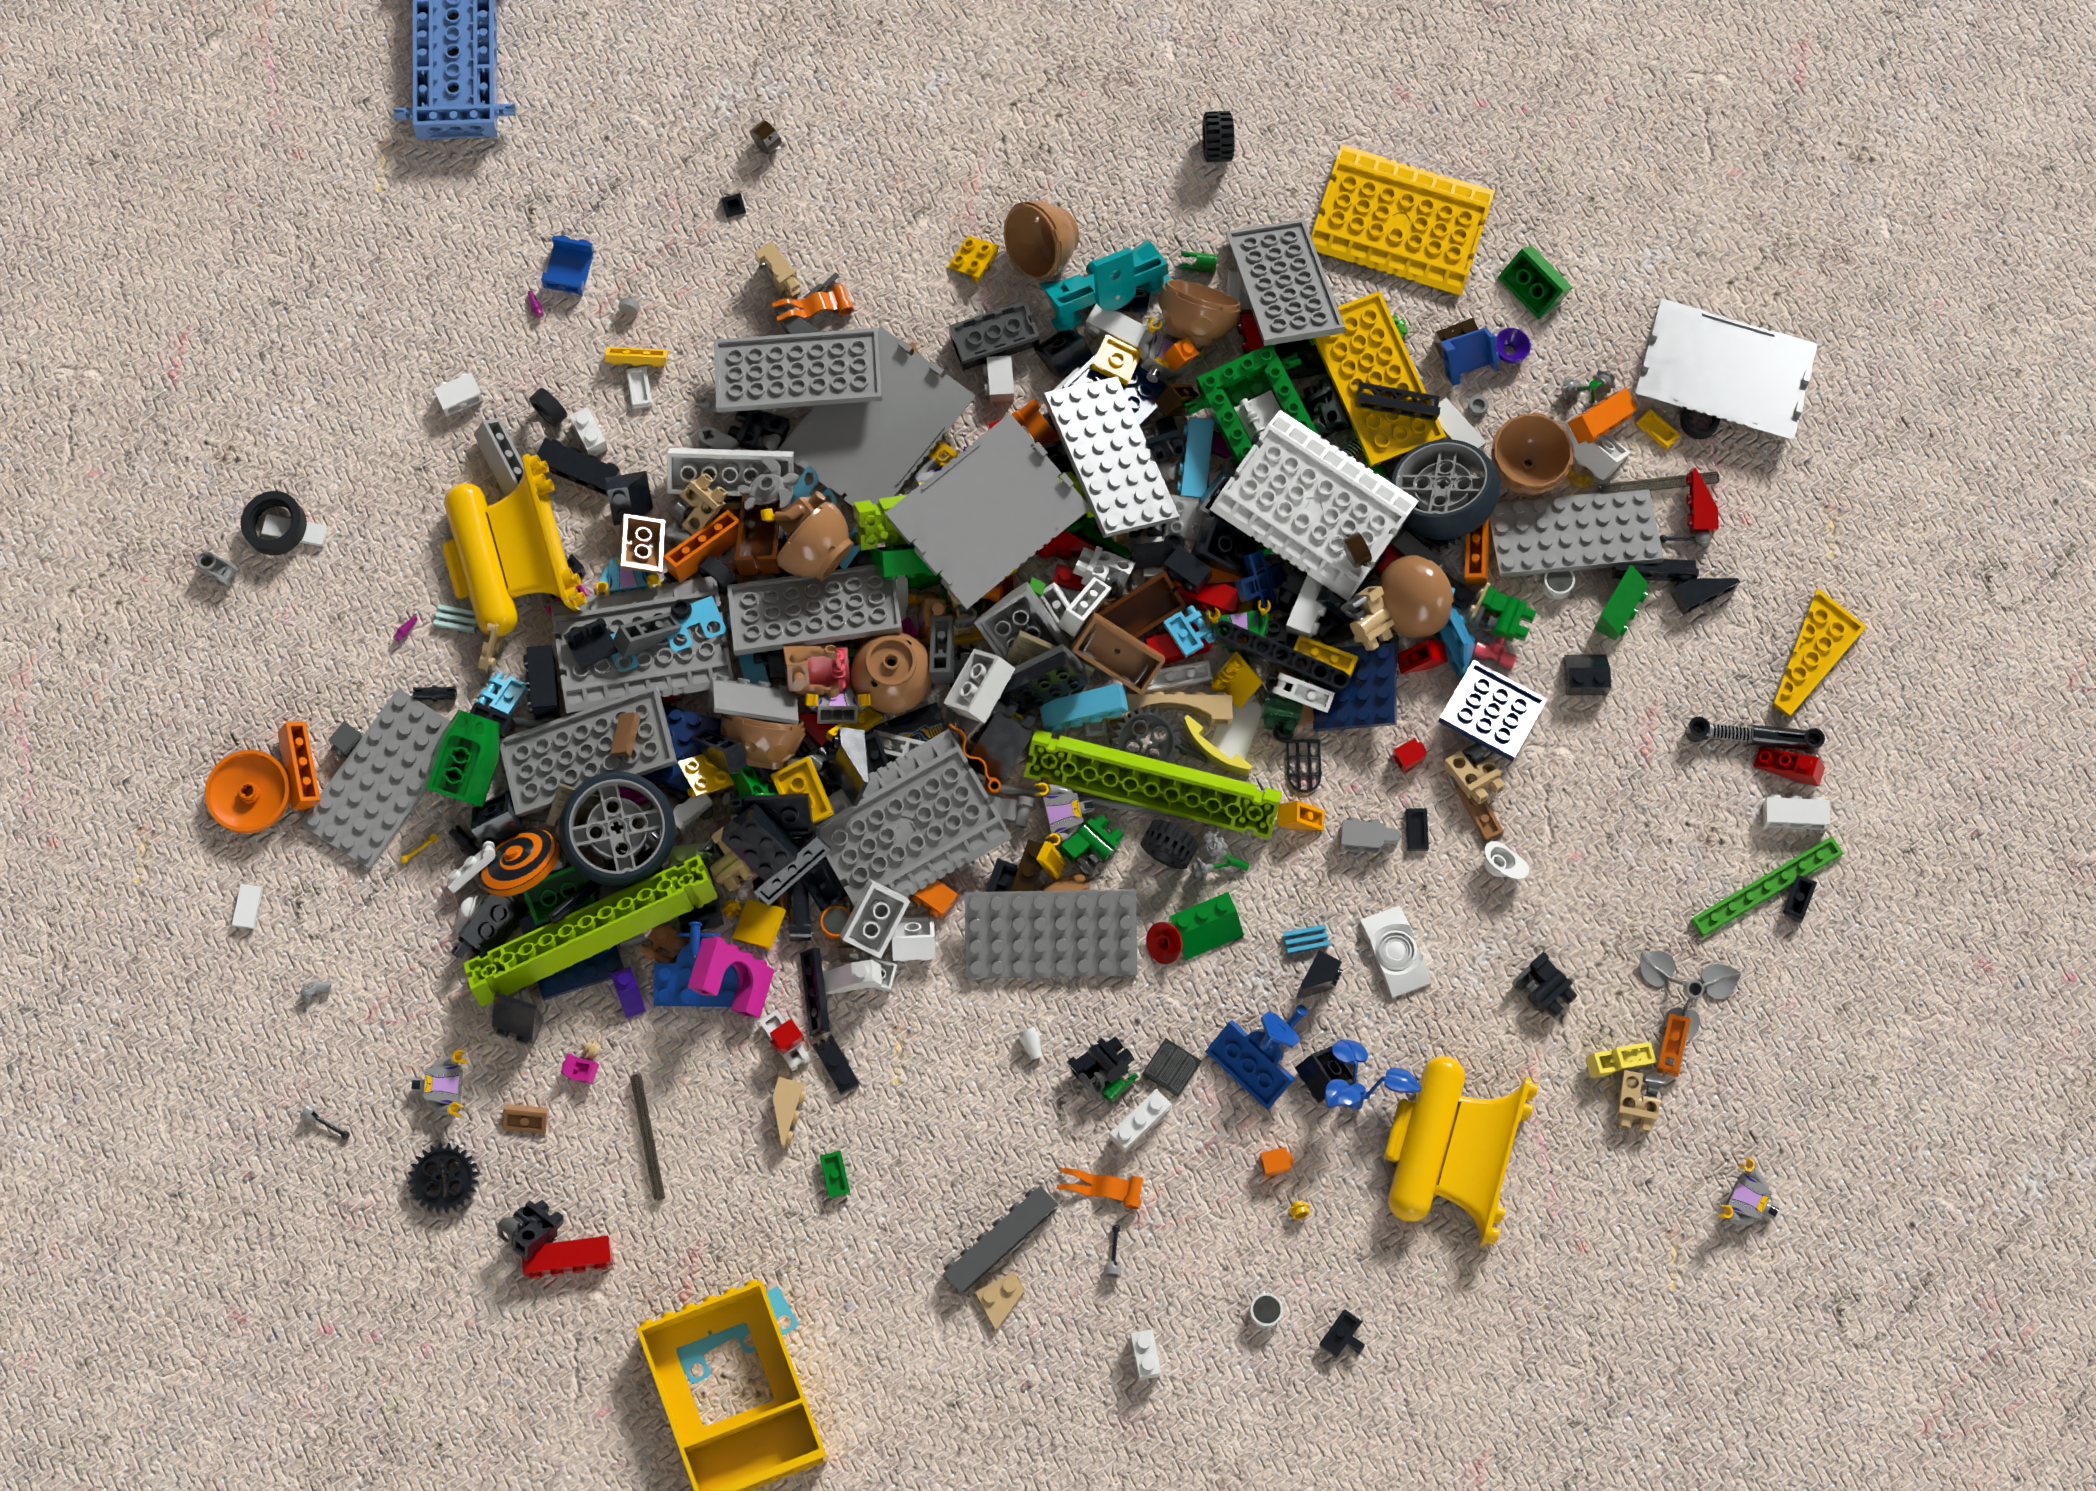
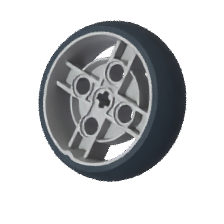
M1453 439L1430 441L1412 449L1398 462L1389 481L1418 500L1417 505L1420 509L1414 507L1402 525L1418 536L1434 540L1458 538L1479 528L1494 511L1500 492L1499 476L1491 459L1476 446ZM1468 470L1476 473L1478 476H1471Z
M606 772L584 781L568 797L559 820L560 843L569 863L585 878L606 886H628L647 879L667 860L675 840V818L666 796L649 780L629 772ZM618 787L629 788L641 793L653 804L655 809L644 812L634 801L620 797ZM599 791L601 802L592 808L587 816L585 825L574 827L575 818L581 805L591 795ZM616 803L619 807L618 811L615 813L608 812L606 809L608 804ZM641 819L645 825L642 829H635L632 826L633 821ZM615 824H618L619 827L624 828L620 830V834H616L615 831H611V828H614ZM594 828L602 831V835L598 839L590 836V832ZM660 831L659 841L652 855L642 864L636 866L634 856L645 846L649 833ZM618 845H626L628 848L627 853L619 855L616 852ZM590 846L599 856L608 860H614L616 871L605 870L595 866L583 856L579 848Z

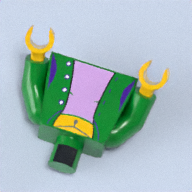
M1259 600L1257 604L1261 611L1259 614L1258 610L1222 616H1220V611L1215 607L1216 614L1211 616L1210 611L1207 610L1206 616L1211 619L1210 626L1212 631L1217 622L1226 620L1265 637L1269 620L1267 612L1270 610L1271 605L1267 601L1268 606L1261 608V600ZM1223 627L1217 629L1221 636L1228 635L1227 629ZM1237 637V641L1240 644L1247 643L1246 637ZM1219 643L1222 647L1227 648V651L1229 653L1237 651L1235 649H1232L1228 646ZM1237 651L1245 661L1252 659L1251 656Z

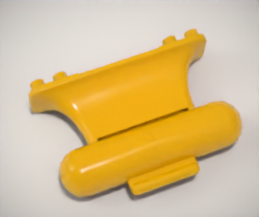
M525 454L522 456L523 475L519 484L508 496L493 505L488 506L482 490L478 486L469 483L455 485L449 489L445 496L444 506L453 540L443 543L442 550L453 590L458 599L470 597L477 625L481 632L487 636L491 635V631L486 630L488 623L497 626V637L506 636L514 630L518 623V613L514 598L531 593L553 594L560 597L565 606L574 612L580 611L581 605L587 604L584 593H578L576 586L581 585V579L577 573L573 574L572 570L568 567L552 511L549 492L554 491L555 488L551 479L546 480L544 476L545 473L549 472V467L545 460H540L538 455L531 456L530 454Z
M1450 1056L1434 1057L1423 1068L1419 1083L1421 1092H1417L1415 1101L1400 1099L1397 1105L1384 1152L1386 1160L1397 1163L1388 1196V1206L1397 1218L1407 1222L1422 1220L1428 1215L1434 1194L1441 1196L1460 1206L1472 1217L1478 1229L1479 1246L1485 1247L1486 1244L1494 1246L1498 1240L1500 1229L1494 1228L1493 1223L1500 1225L1505 1215L1506 1208L1499 1207L1498 1204L1517 1127L1520 1121L1527 1122L1528 1117L1530 1118L1533 1105L1527 1104L1526 1100L1533 1101L1539 1085L1531 1083V1078L1525 1077L1518 1089L1504 1097L1477 1099L1462 1096L1465 1083V1071L1462 1065Z

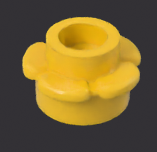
M730 899L723 904L721 912L727 918L735 917L742 911L740 907L741 902Z
M1303 1201L1294 1202L1289 1209V1213L1295 1220L1306 1218L1310 1214L1308 1210L1310 1208L1309 1204H1304Z

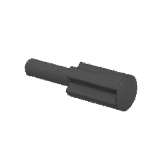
M834 273L823 284L815 286L804 298L816 292H828L827 288L839 278V274Z
M1175 737L1176 740L1181 741V744L1175 745L1181 754L1186 755L1188 753L1202 762L1207 761L1208 758L1205 755L1190 748L1191 744Z

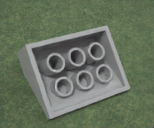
M1028 582L1009 592L974 621V624L994 652L1003 660L1006 658L1020 630L1055 646L1063 644L1071 651V643L1059 626H1057V623Z
M717 675L716 678L711 677L707 703L713 712L798 725L797 694L794 691L790 692L787 685L779 684V687H773L771 683L758 681V684L750 683L749 679L738 678L737 681H733L724 675Z

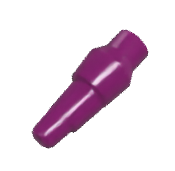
M528 291L532 312L536 318L543 317L540 302L533 291Z
M412 616L404 625L397 629L396 634L393 636L397 642H400L402 638L409 634L418 620L417 616Z

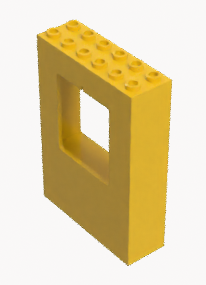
M757 1279L750 1280L744 1283L745 1287L736 1289V1287L729 1288L723 1291L724 1295L715 1297V1295L708 1296L703 1299V1303L697 1305L694 1303L687 1304L682 1307V1311L677 1313L673 1311L666 1312L661 1315V1319L656 1321L652 1319L645 1320L640 1323V1327L636 1328L694 1491H752L828 1461L762 1280L758 1282ZM746 1323L774 1399L719 1422L703 1426L676 1350L679 1347L708 1337L709 1331L713 1335Z

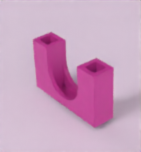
M712 936V939L702 938L688 988L702 995L717 996L725 970L730 964H733L738 974V987L731 1010L744 1017L760 1018L775 969L767 966L766 961L754 959L753 954L739 951L738 946L724 943L725 940L717 936Z

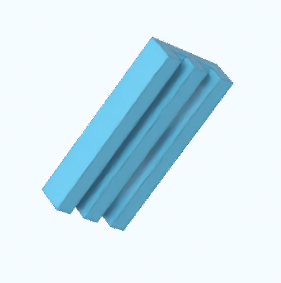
M1325 925L1283 932L1287 955L1329 947L1330 945ZM1316 932L1322 933L1289 940V937L1300 936ZM1323 939V942L1298 946L1293 948L1290 947V945Z

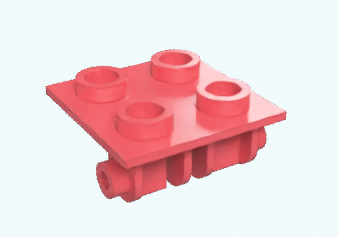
M847 647L836 648L837 659L834 660L826 656L808 658L809 683L825 685L826 687L838 683L839 692L845 691V688L850 685Z

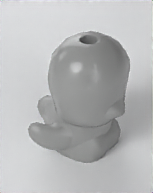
M672 521L666 529L664 543H675L677 547L691 537L692 534L687 530H682V524L677 525V521Z

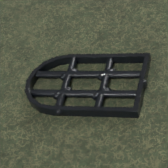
M1301 739L1287 742V776L1289 784L1298 792H1312L1319 786L1322 776L1320 739ZM1289 743H1296V756H1289ZM1299 743H1307L1308 755L1301 756L1299 754ZM1311 743H1318V755L1311 754ZM1289 759L1297 761V773H1290ZM1300 759H1307L1309 773H1302L1300 771ZM1311 759H1318L1319 772L1312 771ZM1290 776H1296L1298 787L1292 783ZM1301 776L1309 778V789H1301ZM1312 776H1319L1318 783L1313 787Z

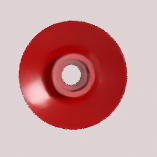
M1158 922L1148 930L1146 946L1149 954L1155 961L1161 964H1170L1175 962L1181 955L1182 938L1179 931L1172 924Z

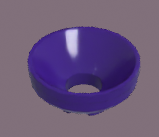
M1505 328L1497 334L1495 349L1502 361L1509 364L1520 363L1530 353V339L1523 331L1516 328ZM1504 347H1513L1515 350V354H1506L1504 351Z

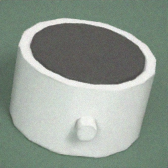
M1572 571L1545 573L1542 589L1548 598L1555 600L1566 598L1573 589L1575 576Z
M1261 1291V1294L1253 1299L1249 1308L1251 1321L1262 1329L1266 1328L1267 1331H1271V1328L1280 1321L1283 1314L1281 1301L1270 1293L1266 1294L1265 1291Z

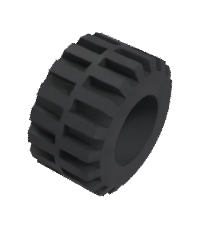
M1230 111L1205 112L1203 116L1202 142L1206 162H1231L1234 157V122Z
M1160 819L1152 820L1140 842L1141 847L1148 855L1158 862L1175 869H1187L1199 847L1197 840L1188 831L1172 822Z

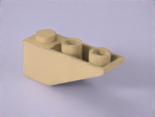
M779 1077L772 1098L782 1149H786L787 1144L791 1145L794 1132L791 1130L793 1124H797L801 1112L798 1111L800 1103L804 1104L807 1091L804 1090L803 1083Z

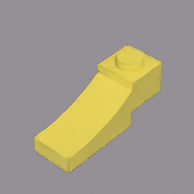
M1651 1042L1617 1047L1613 1050L1593 1053L1585 1058L1591 1078L1609 1076L1624 1070L1657 1063Z

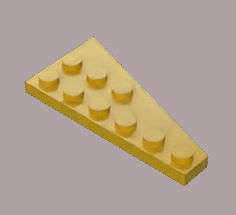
M1819 588L1815 591L1773 702V706L1788 718L1867 627Z

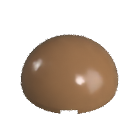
M1418 555L1404 556L1392 562L1381 574L1377 586H1382L1384 591L1381 597L1390 613V619H1393L1395 623L1390 627L1395 632L1411 638H1423L1439 632L1448 623L1451 617L1453 592L1447 576L1436 563Z

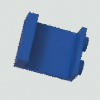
M564 235L559 237L553 236V250L546 273L543 272L541 278L543 288L583 295L594 255L593 244L584 239L573 240Z
M1485 327L1441 342L1445 374L1453 386L1461 383L1459 374L1487 365L1494 372L1499 371L1498 363L1500 358L1495 349V345H1497L1495 334H1491Z

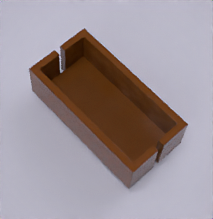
M742 495L735 552V563L739 575L758 574V571H761L762 574H780L781 568L778 566L776 559L784 546L785 531L775 520L772 522L762 520L760 511L772 508L773 514H775L776 511L784 512L786 509L780 508L779 499L772 504H768V508L765 505L755 504L751 510H746L744 505L746 495Z
M1163 571L1101 609L1097 614L1135 638H1138L1187 607L1178 591L1168 593L1167 590L1175 586L1166 571Z

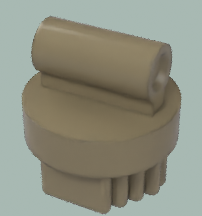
M839 937L840 946L837 949L838 954H840V962H858L862 949Z

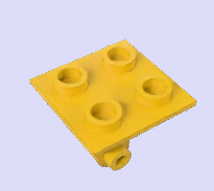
M967 236L947 268L971 275V280L977 283L982 280L985 274L984 271H988V267L992 265L993 260L998 256L997 252L1000 246Z
M1236 651L1213 677L1211 688L1214 691L1222 690L1227 695H1232V702L1240 709L1263 684V681Z
M703 754L677 762L691 787L688 789L690 797L696 798L699 795L709 794L710 792H715V790L725 789L728 786L734 785L730 775L719 770Z

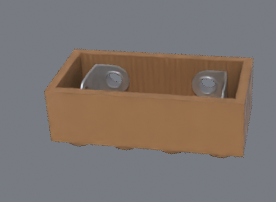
M1094 611L1071 644L1072 652L1140 695L1144 694L1165 662L1164 655ZM1120 649V652L1116 654L1114 650Z

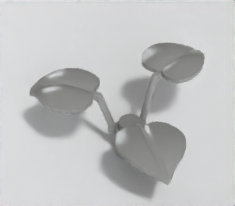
M1644 951L1640 956V970L1647 983L1655 987H1661L1668 980L1684 986L1683 993L1688 1000L1683 1009L1674 1007L1666 1013L1664 1027L1666 1029L1669 1014L1691 1018L1687 1037L1688 1042L1694 1037L1700 1026L1698 1013L1694 1010H1687L1693 999L1703 994L1704 987H1706L1707 994L1714 999L1728 997L1733 992L1741 977V973L1727 965L1712 964L1701 972L1703 984L1697 980L1690 982L1681 981L1670 977L1676 969L1675 961L1671 955L1663 951Z

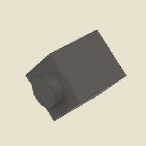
M343 721L328 739L331 745L330 750L339 757L344 755L347 758L362 738L361 733Z

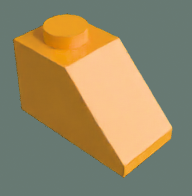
M1300 801L1280 804L1278 807L1277 825L1290 830L1324 831L1325 810Z

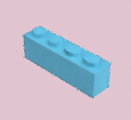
M1190 417L1188 424L1184 423L1183 436H1187L1186 443H1184L1186 452L1182 454L1184 455V463L1180 462L1179 474L1182 475V482H1178L1176 492L1180 496L1201 498L1207 490L1214 420Z
M1119 683L1057 698L1040 707L1043 727L1051 733L1062 732L1063 728L1067 727L1078 728L1087 722L1098 723L1106 717L1118 718L1123 715L1122 713L1129 712L1125 688Z

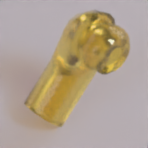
M1573 466L1566 475L1570 483L1576 487L1588 488L1593 483L1591 475H1578Z

